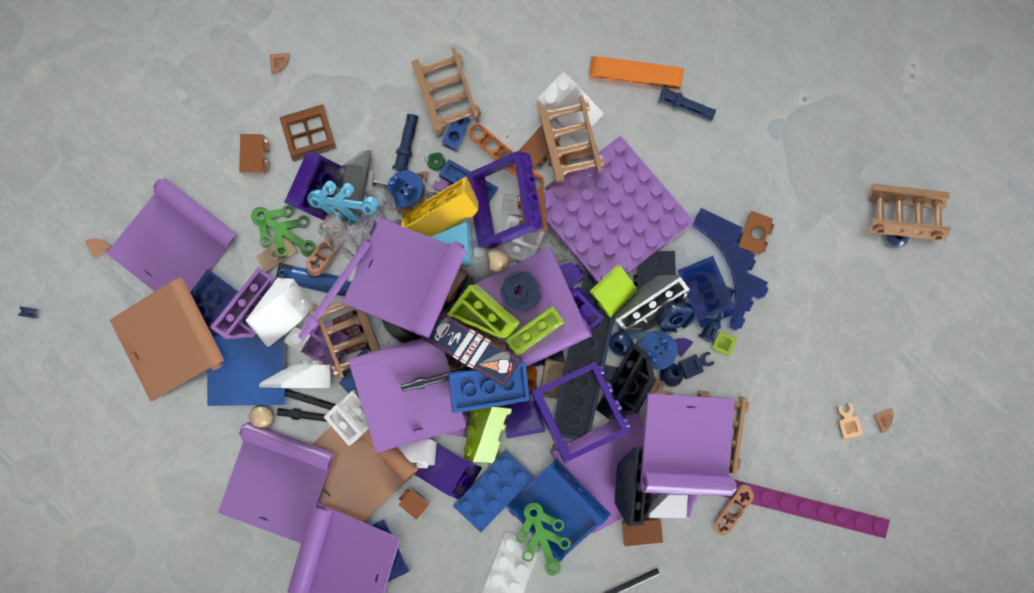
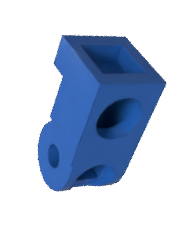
M467 117L452 122L442 140V146L458 153L471 118Z

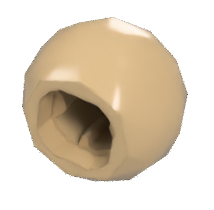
M493 248L487 252L489 269L494 272H501L508 267L509 255L504 249Z
M265 405L255 406L249 413L250 423L258 428L268 427L273 421L271 409Z

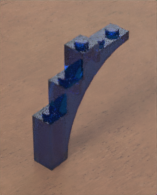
M700 208L691 227L704 234L716 245L730 268L734 283L735 300L728 329L737 331L738 328L741 329L746 319L743 316L745 312H749L754 302L751 299L760 300L761 297L764 298L769 289V287H766L768 282L748 273V270L752 271L756 260H754L755 254L735 245V243L739 244L743 233L741 230L743 227Z

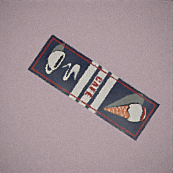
M440 312L429 338L422 336L423 340L505 387L522 361L521 358Z

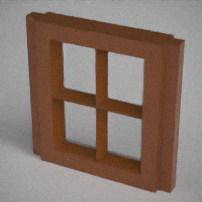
M323 104L279 117L292 161L304 158L307 150L318 154L336 148ZM320 116L323 126L309 130L306 120ZM303 121L305 132L292 135L289 125ZM324 130L327 140L313 144L310 134ZM307 135L309 145L296 149L293 139Z

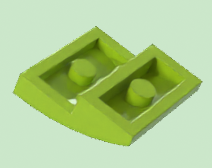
M616 265L590 293L599 302L598 305L608 317L611 318L637 292V289L622 267Z

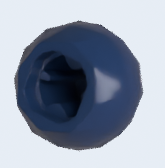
M885 234V240L888 245L894 248L903 247L909 241V237Z
M618 331L611 336L609 345L615 354L625 355L634 342L629 333Z
M675 363L666 369L660 370V380L668 387L678 386L683 381V370Z

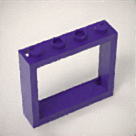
M516 151L466 174L478 200V211L473 216L478 247L492 249L543 228L539 197L537 195L529 153ZM515 164L525 222L495 234L485 177Z
M596 361L531 392L564 463L629 433V422L626 417L622 418L620 413L622 408L618 400L614 401L611 395L613 389L609 382H605L603 375H605L604 370L600 364L597 365ZM592 370L620 431L570 454L542 393Z

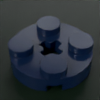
M515 271L505 277L500 290L501 298L512 309L527 310L533 307L540 299V285L537 279L530 273ZM518 286L525 288L524 295L516 294Z
M673 301L667 304V309L656 318V322L662 332L667 334L678 332L676 329L680 327L685 329L694 321L695 311L690 303H677Z

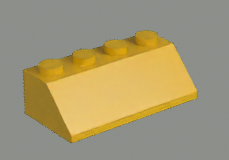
M462 178L404 213L401 226L432 237L444 232L449 227L457 226L464 218L474 216L478 211V200L468 178Z

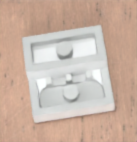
M510 214L504 230L519 225V217ZM545 231L529 233L497 248L504 249L509 257L523 261L538 253Z
M355 389L324 416L326 421L348 446L352 445L369 430L358 392Z

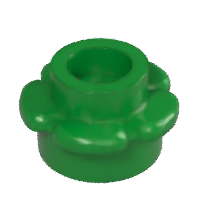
M439 152L431 153L427 158L428 167L434 171H439L445 166L446 160L443 158V154Z

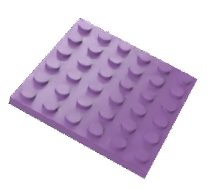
M619 136L598 152V156L602 155L604 161L601 173H597L596 166L571 172L564 178V182L555 184L544 193L549 227L597 284L616 265L621 266L628 275L694 223V220L622 136Z

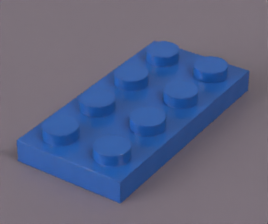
M524 361L520 362L505 387L474 369L447 373L453 413L530 400L526 362Z
M505 450L453 504V507L479 532H482L533 479L534 475L511 453Z

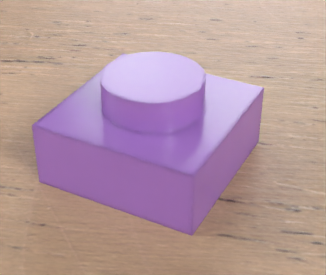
M443 179L440 182L435 180L432 187L441 192L451 186V183Z

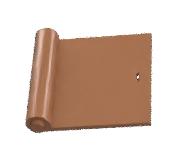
M183 277L171 281L110 319L150 401L155 400L209 368L214 371L222 367V362L225 361Z
M331 426L312 444L334 452V458L319 500L325 506L362 522H365L419 470L413 463L409 462L398 447L376 453L369 430L352 445L348 446Z

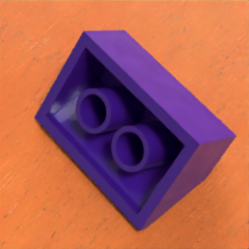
M307 150L284 203L325 221L328 213L322 208L313 207L308 201V195L314 190H322L327 181H332L338 187L337 172L341 165ZM334 193L328 194L326 197L333 198Z

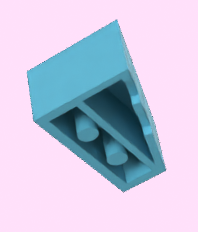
M467 222L431 237L446 244H453L454 241L463 244L467 252L460 266L473 265L472 227Z

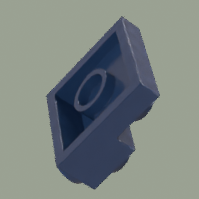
M657 251L637 267V275L633 276L634 285L637 286V289L658 275H676L675 251Z

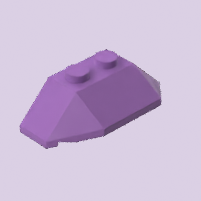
M258 267L210 328L226 340L255 337L256 333L246 322V319L273 285L274 278Z

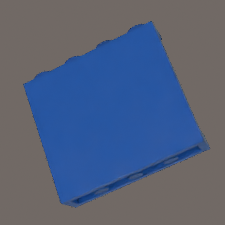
M217 332L212 333L225 361L222 362V367L214 371L211 368L207 369V406L287 405L285 388L259 387V383L285 369L284 340L287 336L283 335L268 347L257 334L255 337L226 340Z
M557 458L506 506L510 513L523 525L526 521L524 510L530 503L540 504L545 514L564 521V528L561 531H555L552 525L541 521L544 529L561 537H567L571 541L570 547L563 550L559 547V544L548 540L553 557L559 562L611 515ZM532 509L530 511V514L532 516H536L537 511L535 509ZM556 522L555 527L561 528L562 523ZM534 524L529 529L533 535L536 532ZM567 540L561 542V545L564 547L569 544Z

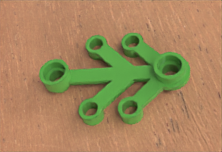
M285 205L282 209L268 211L264 207H257L252 211L251 220L259 226L260 245L267 248L271 245V237L267 234L266 225L273 229L276 242V256L278 258H284L287 255V248L284 246L282 236L299 246L302 255L305 257H310L316 250V245L313 241H304L288 230L308 227L309 219L307 216L302 215L296 220L278 223L272 219L282 216L290 218L293 215V208L290 205ZM289 209L291 210V213L286 214L284 213V210ZM259 213L264 214V217L258 218L257 215ZM304 219L307 223L303 225L300 223V220ZM268 239L269 243L264 244L262 243V240ZM311 245L312 248L310 250H306L305 246ZM283 249L285 253L281 255L278 253V250Z
M530 503L524 510L526 521L521 531L517 533L516 541L520 544L527 541V533L532 524H534L536 532L527 550L523 552L522 558L526 562L532 561L534 551L540 541L547 562L545 571L549 575H557L560 572L561 565L558 560L554 559L548 540L559 544V547L563 550L570 547L571 541L567 537H561L544 529L541 521L552 525L555 531L563 530L564 521L545 514L540 504ZM532 509H535L537 511L536 516H532L530 514V511ZM561 522L562 527L556 528L555 523ZM524 534L525 540H519L518 535ZM567 540L569 544L564 547L561 545V542ZM525 553H531L532 557L530 559H526L524 556ZM550 565H555V566H556V570H555V571H551V570L549 569V566H550Z

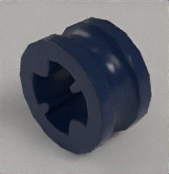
M19 306L21 312L18 313V316L36 317L34 312L37 309Z

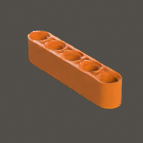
M592 56L589 77L680 89L684 69L668 65Z
M475 124L469 129L471 141L493 160L496 161L502 158L504 154L514 153L482 125ZM477 129L483 132L482 137L478 139L472 136L473 131ZM495 142L498 147L496 150L490 151L487 149V144ZM515 164L505 168L506 171L517 179ZM533 169L534 177L541 181V186L536 189L544 188V178Z

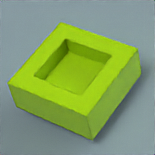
M719 331L711 348L730 356L737 338Z

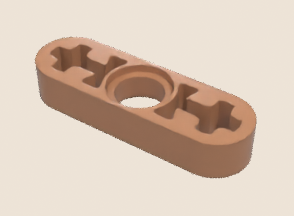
M331 229L306 262L308 274L311 276L320 275L345 243V232L342 229ZM338 235H340V239H336L333 246L331 244L333 242V236L337 237ZM323 248H328L331 250V254L324 256L320 251ZM319 258L320 261L318 263V268L315 267L314 269H312L311 264L315 265L318 262Z
M739 486L714 521V527L718 534H728L754 498L753 490L750 486ZM747 491L749 497H746V496H745V497L741 500V501H742V504H741V503L739 502L740 499H741V492H742V493H745V492ZM731 506H737L740 510L737 514H731L728 509ZM727 516L729 518L726 522L727 527L723 526L722 528H720L719 523L723 524Z

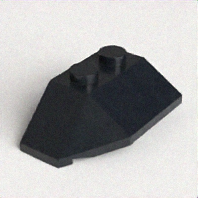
M635 343L631 344L630 349L610 382L613 389L611 395L614 401L618 400L622 408L620 411L622 417L638 414L647 398V394H649L656 381L648 353ZM603 395L596 410L610 420L615 419Z
M633 447L617 464L614 504L628 526L644 524V519L648 514L652 501V493H643L640 487L643 447Z

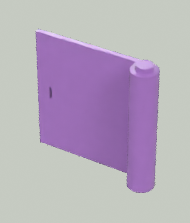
M166 178L158 179L153 185L154 195L106 254L154 292L183 277L191 292L197 284H200L234 242L237 234Z
M380 218L369 241L371 246L362 257L342 303L429 338L467 251L464 249V245L454 241L453 244H446Z
M551 247L473 284L479 285L520 322L510 336L552 306L556 308L564 320V324L517 356L526 362V367L592 336L587 322L579 312ZM515 271L527 272L537 279L540 285V299L530 309L523 311L515 310L503 302L500 290L505 277ZM518 286L516 294L524 295L525 288ZM492 335L493 337H495V338H497V339L503 341L504 343L508 344V343L506 342V339H507V338H499V337H497V336ZM507 345L506 350L514 354L510 346Z
M420 338L349 359L350 368L376 453L466 428L463 413L452 412L448 380L425 386L424 389L420 390L417 388L405 392L401 390V384L415 381L416 378L423 377L424 379L450 372L445 352Z
M647 394L640 487L643 493L733 495L737 486L733 478L729 476L735 399Z
M639 412L638 414L625 416L630 425L628 434L567 463L563 462L555 443L550 450L554 460L557 458L611 514L601 526H598L591 533H595L623 518L614 504L617 464L633 447H643L645 424ZM614 419L570 443L565 442L571 454L620 431V428ZM652 493L651 502H653L661 493Z
M247 422L246 425H242L239 432L243 443L218 513L301 543L312 504H318L334 458V452L267 428H258Z
M312 504L287 591L288 593H384L401 538L325 505Z

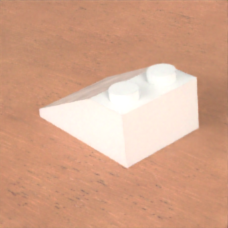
M564 71L537 98L539 105L545 104L546 109L555 110L579 104V96L583 95L584 100L588 99L590 111H587L591 128L604 115ZM582 111L553 118L562 127L584 122ZM587 130L569 134L578 142L587 133Z
M277 278L246 319V322L264 344L269 347L302 321L313 304L294 279Z
M300 361V364H292L259 383V387L330 388V365H323V361Z

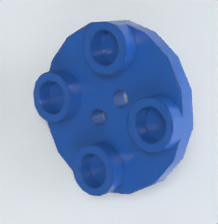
M401 170L389 179L386 193L388 199L395 206L410 209L421 199L425 185L415 172Z
M660 331L652 332L645 336L640 344V348L648 353L652 368L655 370L666 369L676 360L678 353L677 344L673 337L667 333Z

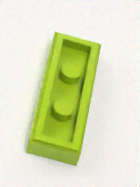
M552 306L507 338L506 342L514 354L519 356L565 322L556 308Z

